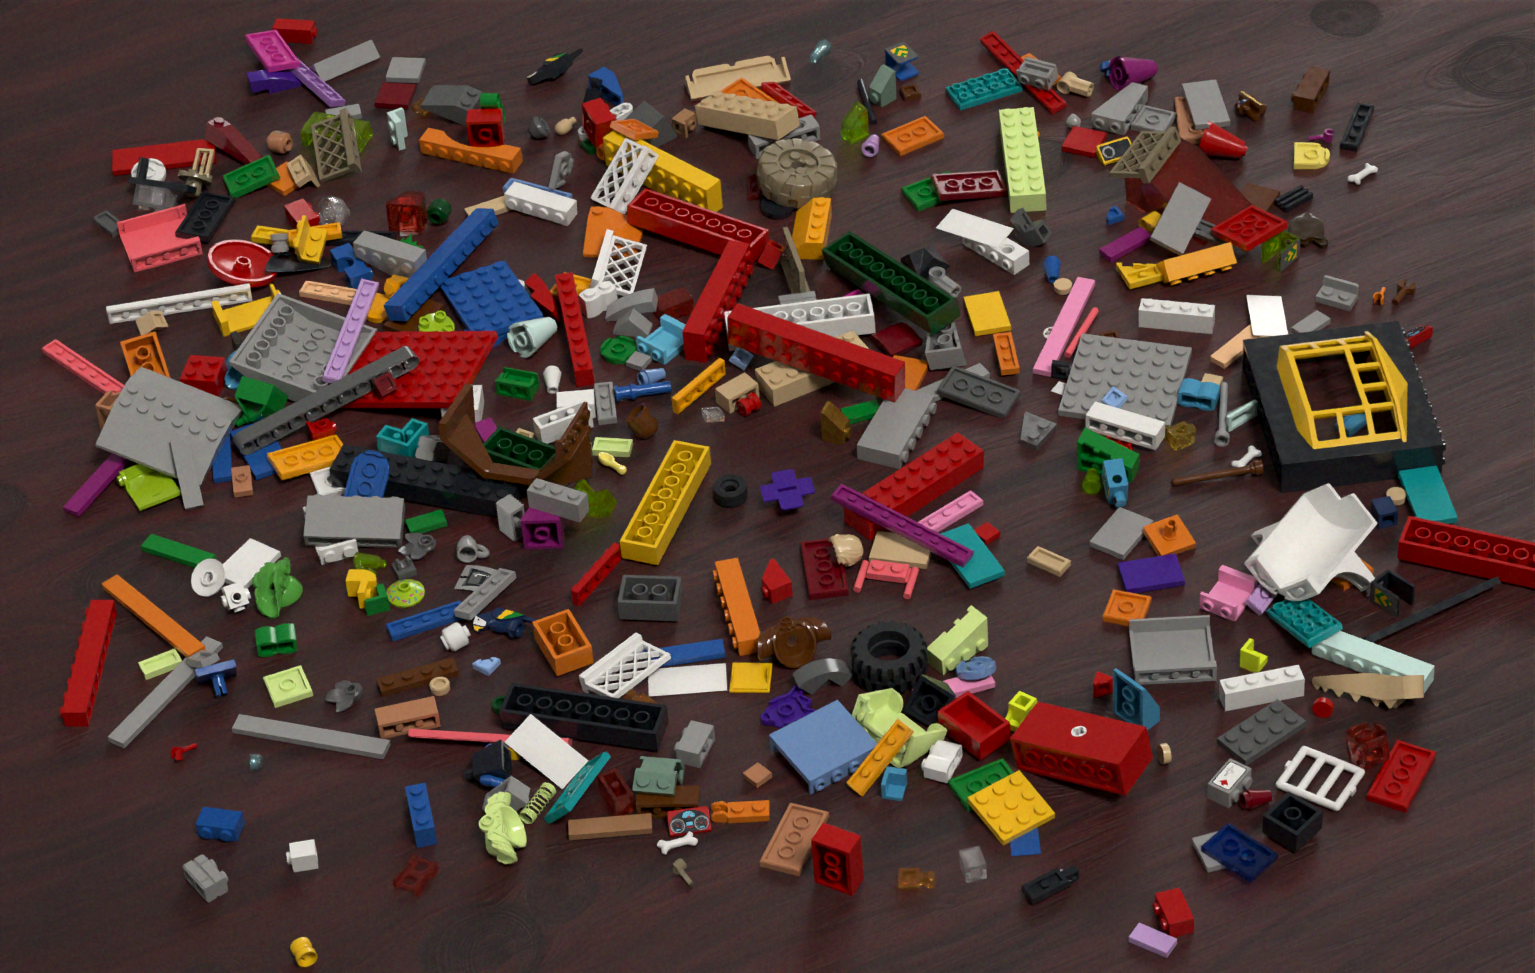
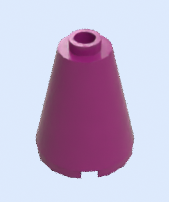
M1118 56L1111 59L1109 63V68H1111V74H1109L1110 82L1114 89H1119L1120 91L1132 82L1139 84L1154 77L1158 71L1157 64L1149 59Z

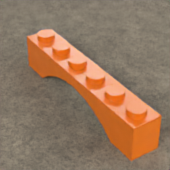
M428 128L419 139L422 154L514 174L523 162L521 148L509 145L496 147L467 146L452 140L444 131Z

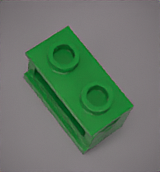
M503 367V372L495 380L497 395L532 401L540 387L538 373Z

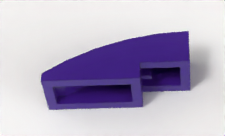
M259 70L246 73L252 93L268 89L269 94L302 86L301 81L289 71L281 70L268 73L267 70Z

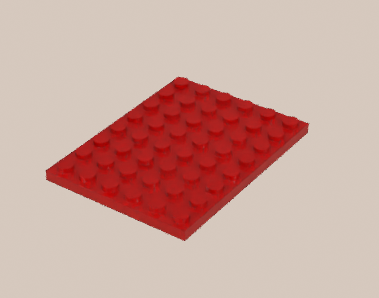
M486 330L376 332L349 374L403 346H408L419 358V364L416 368L394 379L398 389L381 397L376 388L340 408H449L465 383L472 384L494 346L498 334L496 331Z

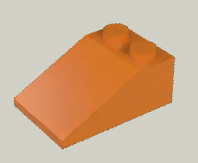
M156 332L120 342L131 376L140 367L170 378Z

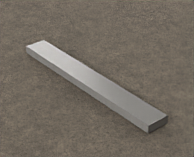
M207 636L201 641L208 652L218 654L223 649L221 642ZM185 658L108 736V741L125 749L196 676L195 669L198 668L188 666Z
M242 714L238 715L232 727V732L235 734L384 759L390 747V740Z

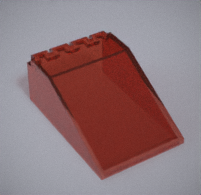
M1181 137L1180 144L1150 183H1143L1141 178H1125L1127 202L1148 214L1153 211L1161 215L1163 214L1179 182L1211 198L1201 219L1215 225L1222 223L1252 205L1198 146ZM1195 236L1191 237L1192 239L1203 245H1206L1208 243L1207 241L1197 238Z

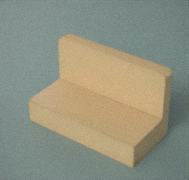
M301 154L287 163L299 188L310 180L317 188L320 187L312 167Z

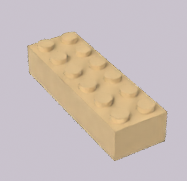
M716 91L695 105L698 125L775 140L781 139L800 126L797 107L790 106L789 104H779L775 101H763L762 99H753L748 96H737Z
M853 330L836 337L869 349ZM778 361L755 369L759 390L774 407L834 383L832 380Z

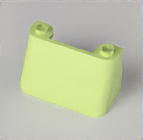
M893 688L859 694L852 716L877 744L897 719L914 731L890 762L893 766L897 768L907 767L930 751L931 746L935 745L938 740L945 739L947 729L938 723L931 724L926 732L901 713L903 698Z

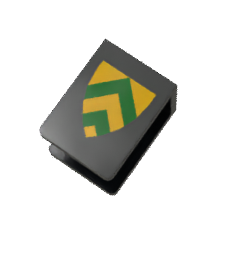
M1387 569L1371 582L1370 601L1393 616L1397 617L1399 615L1400 599L1410 605L1414 604L1415 585L1390 569Z

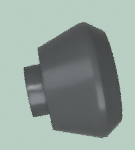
M533 117L528 125V133L532 138L540 139L549 136V126L541 117Z

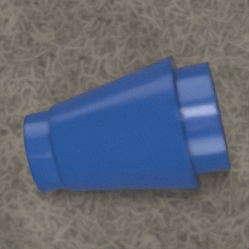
M1048 256L1043 262V267L1048 282L1054 283L1059 278L1061 262L1056 256Z

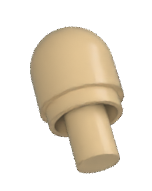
M574 117L562 119L555 125V132L561 136L571 131L572 125L577 122Z

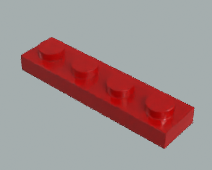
M776 82L761 83L760 89L778 103L797 107L798 118L809 115L815 118L817 113L815 110Z
M614 542L610 548L606 549L601 558L572 587L573 605L580 607L622 560L620 544Z

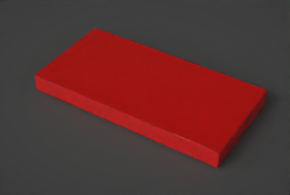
M1397 740L1367 793L1366 800L1406 813L1436 758V752Z

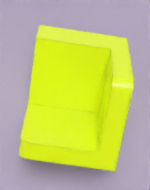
M1249 638L1240 649V667L1253 673H1258L1268 662V656L1254 651V640Z

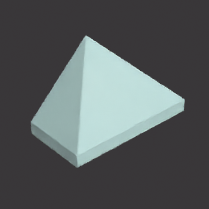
M1253 400L1228 412L1226 416V431L1230 432L1257 416V401Z

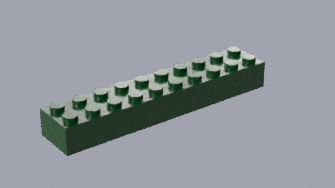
M848 231L821 249L827 267L931 335L939 332L961 316L956 298L851 231Z

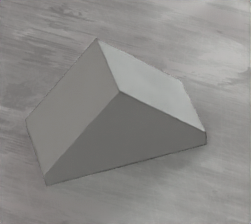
M632 308L617 320L613 334L646 338L650 335L653 325Z

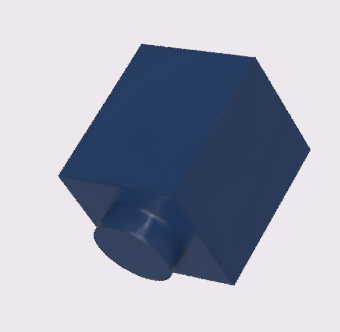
M1387 496L1371 500L1370 514L1378 523V529L1397 526L1398 510L1391 497Z

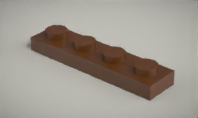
M452 657L376 678L382 697L428 685L436 677H445L447 679L459 676V671Z

